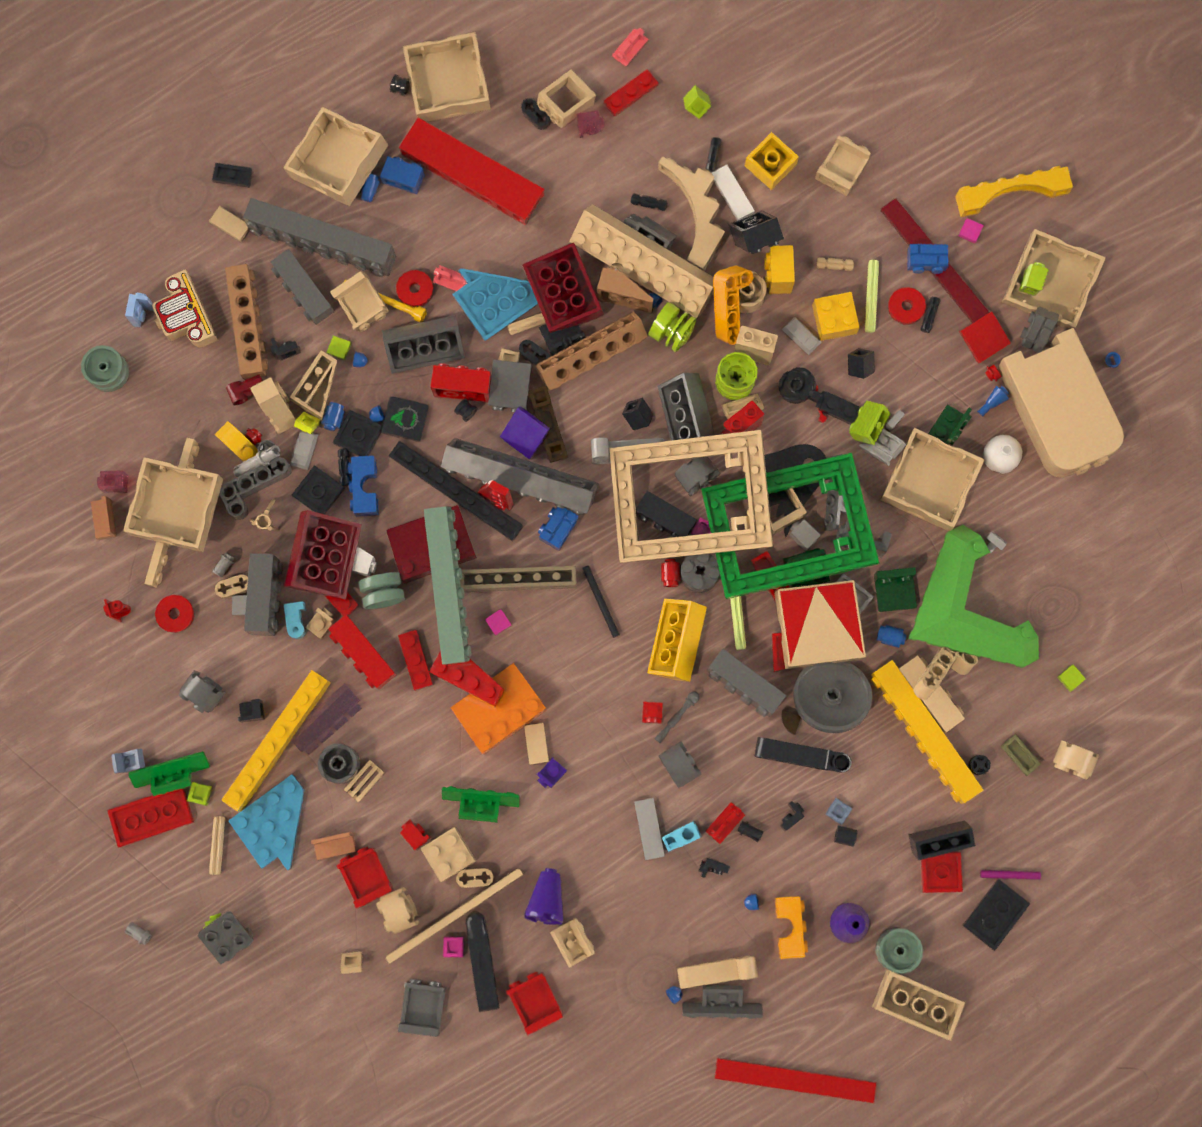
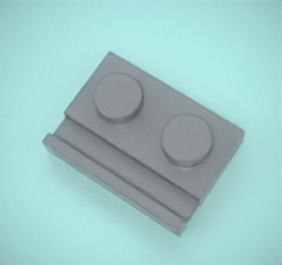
M882 429L875 445L863 443L859 446L862 450L889 466L890 461L897 457L906 444L903 440Z

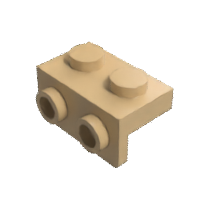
M576 918L550 932L569 968L595 954L592 942L587 939L583 925Z

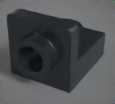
M274 338L271 339V352L280 361L301 353L296 341H287L279 347Z
M791 801L788 804L795 814L789 813L781 819L783 824L780 827L784 832L805 817L802 814L804 810L798 802L794 804Z
M707 858L706 861L702 860L699 872H701V877L705 878L708 868L711 867V872L722 876L723 872L728 874L730 866Z

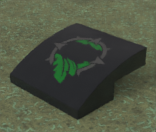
M390 396L381 433L420 442L429 405Z

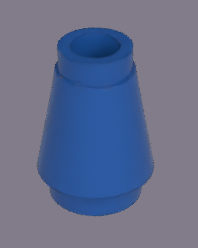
M369 175L362 186L361 200L372 202L380 184L379 176Z

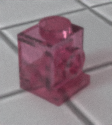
M599 110L577 114L580 138H584L583 134L594 135L600 132L601 128H605L603 116H599Z
M100 471V477L97 478V486L103 493H127L128 474L124 471ZM115 480V485L111 486V482Z

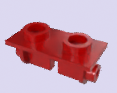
M104 599L105 605L103 609L107 617L109 616V618L121 623V617L130 614L131 607L119 600L111 602Z
M730 802L705 832L717 843L721 844L744 818L745 814L740 808Z

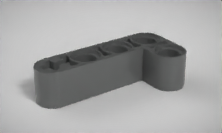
M276 458L265 466L262 465L223 484L220 489V496L229 514L237 520L246 518L248 508L244 498L287 478L292 471L290 464L283 458ZM280 465H283V471H280ZM263 473L269 474L266 480H260V476ZM246 481H251V486L243 489V484ZM234 489V494L231 497H226V492ZM237 506H242L241 512L234 514V509Z

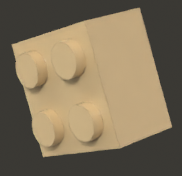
M456 827L420 848L440 882L446 881L476 862Z

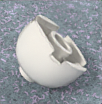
M1010 435L993 437L984 448L983 459H985V464L992 471L1002 474L1011 472L1019 465L1022 459L1023 451L1021 444Z

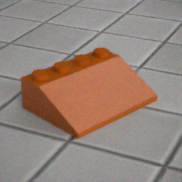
M514 663L492 678L505 689L496 707L472 694L467 695L450 707L483 755L547 711Z

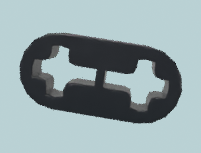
M527 98L521 103L523 115L536 128L540 130L547 129L550 126V116L539 108L534 99ZM526 105H533L534 113L530 109L526 110ZM537 116H539L541 119L545 118V123H539V118Z
M524 340L519 345L520 355L534 366L539 364V359L536 355L541 358L544 356L546 359L550 358L547 351L531 340ZM530 345L531 351L534 353L532 354L529 351L524 353L523 347H528Z

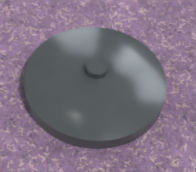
M825 662L807 666L803 669L794 686L793 700L798 714L811 727L826 733H843L856 728L864 721L871 707L872 690L866 676L854 665L848 662Z

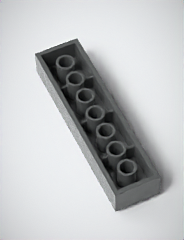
M250 198L243 216L247 227L256 236L264 235L274 242L282 241L289 247L296 248L297 246L303 248L307 253L313 254L315 252L325 259L330 260L333 258L343 265H354L355 268L361 271L367 269L373 271L372 273L379 277H383V275L389 277L396 259L392 244L254 198Z
M454 438L446 445L441 467L445 468V471L455 474L458 472L464 474L463 476L468 479H480L484 484L493 480L510 491H517L521 496L529 497L530 495L536 497V500L546 503L549 501L555 503L554 505L559 508H571L573 512L578 514L588 513L593 505L599 483L458 438Z

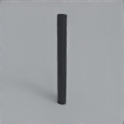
M589 565L583 567L582 570L611 635L615 638L620 634Z

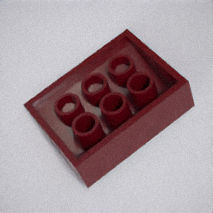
M574 242L522 264L550 333L584 324L604 316Z
M456 505L451 507V509L455 513L453 526L458 536L455 542L456 549L460 553L459 565L474 560L477 557L459 506ZM425 517L386 530L402 581L406 584L431 575Z
M310 510L301 511L284 587L346 599L362 524Z

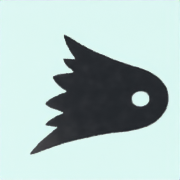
M809 444L795 445L764 455L766 473L802 465L807 458L813 459L814 462L827 459L819 448ZM819 482L792 489L804 506L820 485ZM785 490L768 494L769 507L779 504L776 512L777 518L783 513L785 517L796 510ZM792 524L784 528L785 537H787Z

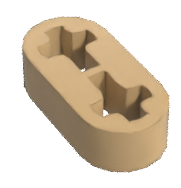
M238 575L222 580L216 584L215 592L224 599L246 593L248 577L246 575ZM242 579L245 582H247V584H245V588H242L241 586L235 587V585L241 583ZM223 585L226 587L232 586L231 589L226 590V594L220 592L223 589Z
M486 868L461 870L456 876L458 885L464 888L488 886L494 880L493 872ZM485 871L487 875H490V879L487 880V883H484L482 879L477 880L476 876L483 875ZM463 873H467V876H474V880H469L467 884H464V881H460V877H463Z

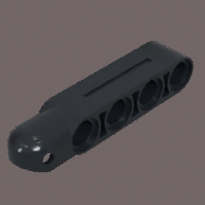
M757 737L754 757L838 773H844L851 767V759L845 753Z
M472 912L466 918V929L479 1012L499 1009V1000L487 923L482 913Z

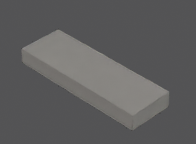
M654 798L635 801L645 860L664 857Z

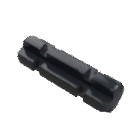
M716 137L711 139V147L706 164V170L711 173L716 171L721 139Z
M633 193L631 196V204L633 205L641 204V206L647 208H658L661 211L666 210V200H657V198L645 195L641 197L640 194Z
M931 297L929 300V306L920 329L922 332L930 333L940 303V299L937 297Z
M339 449L340 485L348 486L350 481L348 471L349 460L347 459L349 453L347 449Z

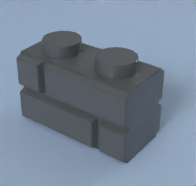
M1040 306L1036 312L1032 311L1027 321L1030 324L1028 328H1023L1020 338L1023 339L1021 345L1038 353L1044 351L1058 322L1059 314L1048 311Z

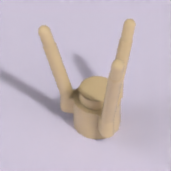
M274 498L270 501L264 513L259 514L255 520L249 519L252 525H256L260 529H268L269 531L279 530L278 527L271 525L272 518L269 515L275 502Z

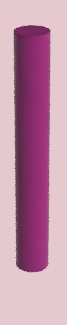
M980 870V878L1040 880L1041 872Z

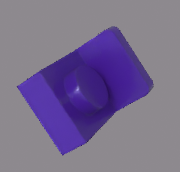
M552 758L536 774L539 777L537 781L545 788L547 786L552 788L567 770Z

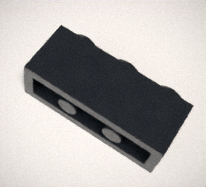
M646 491L635 509L638 519L645 523L647 521L651 522L656 530L668 532L671 538L688 536L697 520L649 491Z
M965 820L908 834L911 851L918 860L975 846L973 829Z

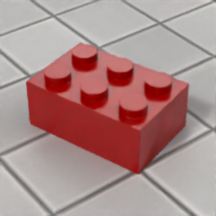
M440 363L438 366L433 365L430 388L434 397L458 400L467 398L469 401L488 403L491 372L486 368L479 367L474 370L462 365L455 368L450 367L448 364Z

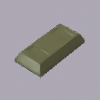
M1016 734L1001 745V748L1026 776L1041 765L1040 761Z

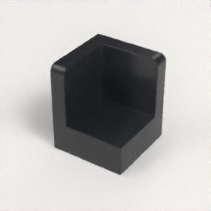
M858 348L848 354L849 376L865 379L875 372L874 351Z
M643 398L627 402L622 413L632 430L648 427L654 415Z
M254 699L251 702L239 704L240 717H238V722L265 720L263 700Z

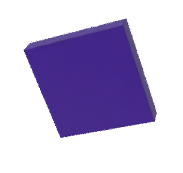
M519 406L500 435V438L526 458L531 459L550 428Z

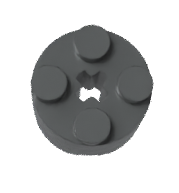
M709 457L692 458V461L688 464H683L674 475L687 493L693 496L699 491V488L708 487L711 484L709 481L714 480L721 473Z
M711 554L687 556L681 567V580L688 590L699 593L711 590L717 583L720 574L717 560ZM697 569L704 570L703 576L701 574L696 575Z
M194 670L180 688L178 695L183 700H190L194 703L193 707L199 712H212L226 692L221 691L223 688L207 676L202 678L199 676L200 672Z
M682 741L658 756L678 789L702 775L697 765L692 766L695 764V761L690 753L687 752L685 754L687 749Z
M332 744L322 751L318 759V769L326 780L336 784H345L352 781L359 773L360 759L356 751L344 744ZM338 759L340 761H343L341 768L335 767V764L338 763Z

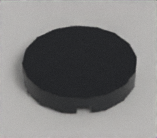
M796 367L782 375L779 380L778 389L785 401L799 404L811 398L816 389V380L809 370Z

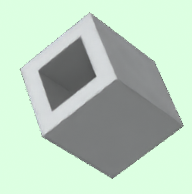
M805 519L801 523L797 521L790 528L792 532L789 536L805 552L821 536Z

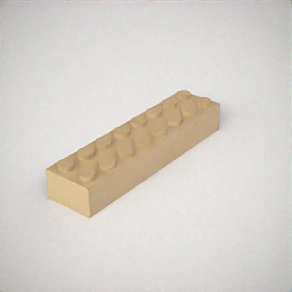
M593 204L583 211L569 242H574L579 248L607 265L618 269L627 277L693 317L697 318L703 313L714 293V277Z

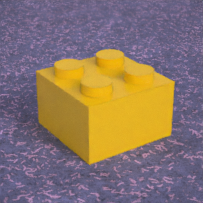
M771 132L746 157L745 167L772 190L797 165L799 156Z
M793 245L770 247L769 252H766L764 269L768 270L765 283L766 288H769V294H789L792 292L795 282Z
M852 292L814 299L812 307L820 341L857 334L859 323Z

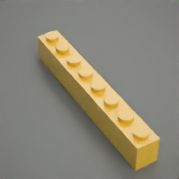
M891 660L872 673V683L877 689L880 688L884 693L882 697L885 702L894 707L895 711L893 712L899 721L903 720L906 725V732L910 737L914 736L917 740L916 746L921 753H926L929 758L927 761L932 769H937L940 773L939 779L945 786H949L952 791L950 793L952 798L956 802L964 804L982 792L983 788L920 698L915 695L913 688L894 661Z
M311 670L221 801L238 812L244 810L331 684L330 681Z

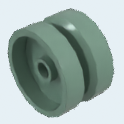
M106 345L95 346L89 349L83 356L81 371L84 378L98 390L114 392L127 382L129 366L126 360L114 348Z
M400 573L378 574L358 582L360 592L367 594L362 598L365 610L385 608L406 600L404 590L397 588L402 583Z
M892 928L879 936L876 942L875 953L878 961L884 968L894 973L904 974L918 967L922 960L923 948L921 941L914 933L906 929ZM898 947H902L900 955L896 952Z

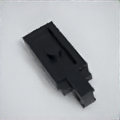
M814 391L811 398H809V400L817 403L815 407L819 408L820 411L850 425L858 417L859 406L829 392L822 391V393Z

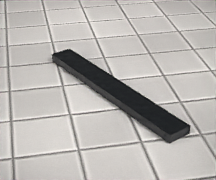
M401 441L396 444L388 455L395 462L512 542L522 529L523 525Z

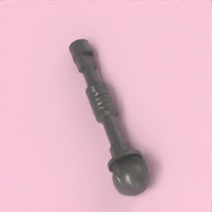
M692 691L688 694L687 698H685L684 706L678 713L673 715L665 729L654 738L657 742L661 743L668 731L679 722L687 708L689 709L691 705L694 706V703L699 701L700 696L697 692Z

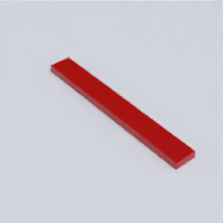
M717 1058L714 1079L868 1103H874L877 1084L872 1081Z

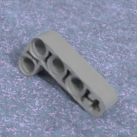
M607 438L591 439L592 463L611 464L609 448L665 442V439L608 441Z

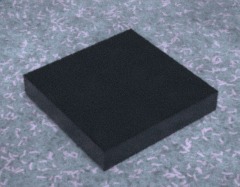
M349 410L332 443L342 449H347L357 456H369L381 434L383 425Z
M314 465L291 495L313 512L326 514L345 487Z

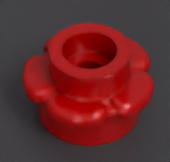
M994 364L986 367L987 371L985 374L990 381L995 380L997 382L1002 377Z
M247 429V433L244 436L254 446L262 441V435L257 429Z

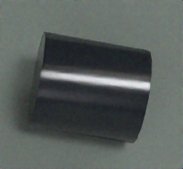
M838 825L834 842L854 847L858 831Z

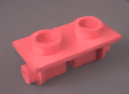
M638 28V30L634 29L612 54V57L626 67L649 40L643 35L645 32L641 28Z
M440 265L434 271L433 283L458 291L467 284L459 272Z

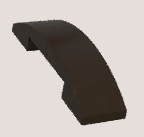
M547 385L529 390L536 418L550 428L543 439L549 462L553 463L568 458Z

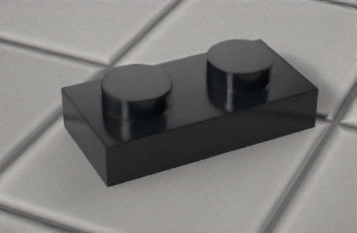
M215 163L212 181L213 183L250 188L253 170L248 167Z

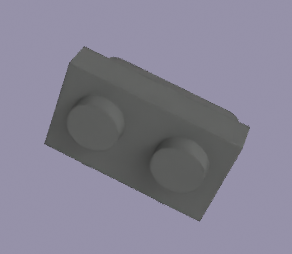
M231 911L225 912L198 933L199 939L220 965L225 961L231 960L236 953L246 949L253 942V932L249 927L245 929Z

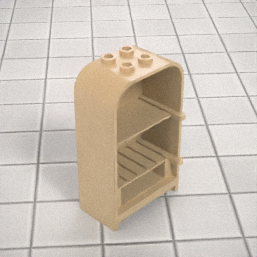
M1071 328L1056 335L1050 344L1051 348L1026 359L1021 351L1003 358L997 368L1044 468L1051 475L1060 478L1073 474L1078 476L1087 472L1092 466L1097 468L1105 464L1120 448L1124 439L1122 426L1075 329Z

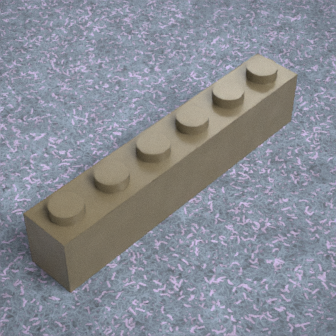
M575 566L461 570L462 579L460 584L464 592L577 588Z

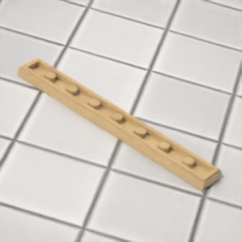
M519 868L387 955L386 960L389 964L394 962L524 875Z

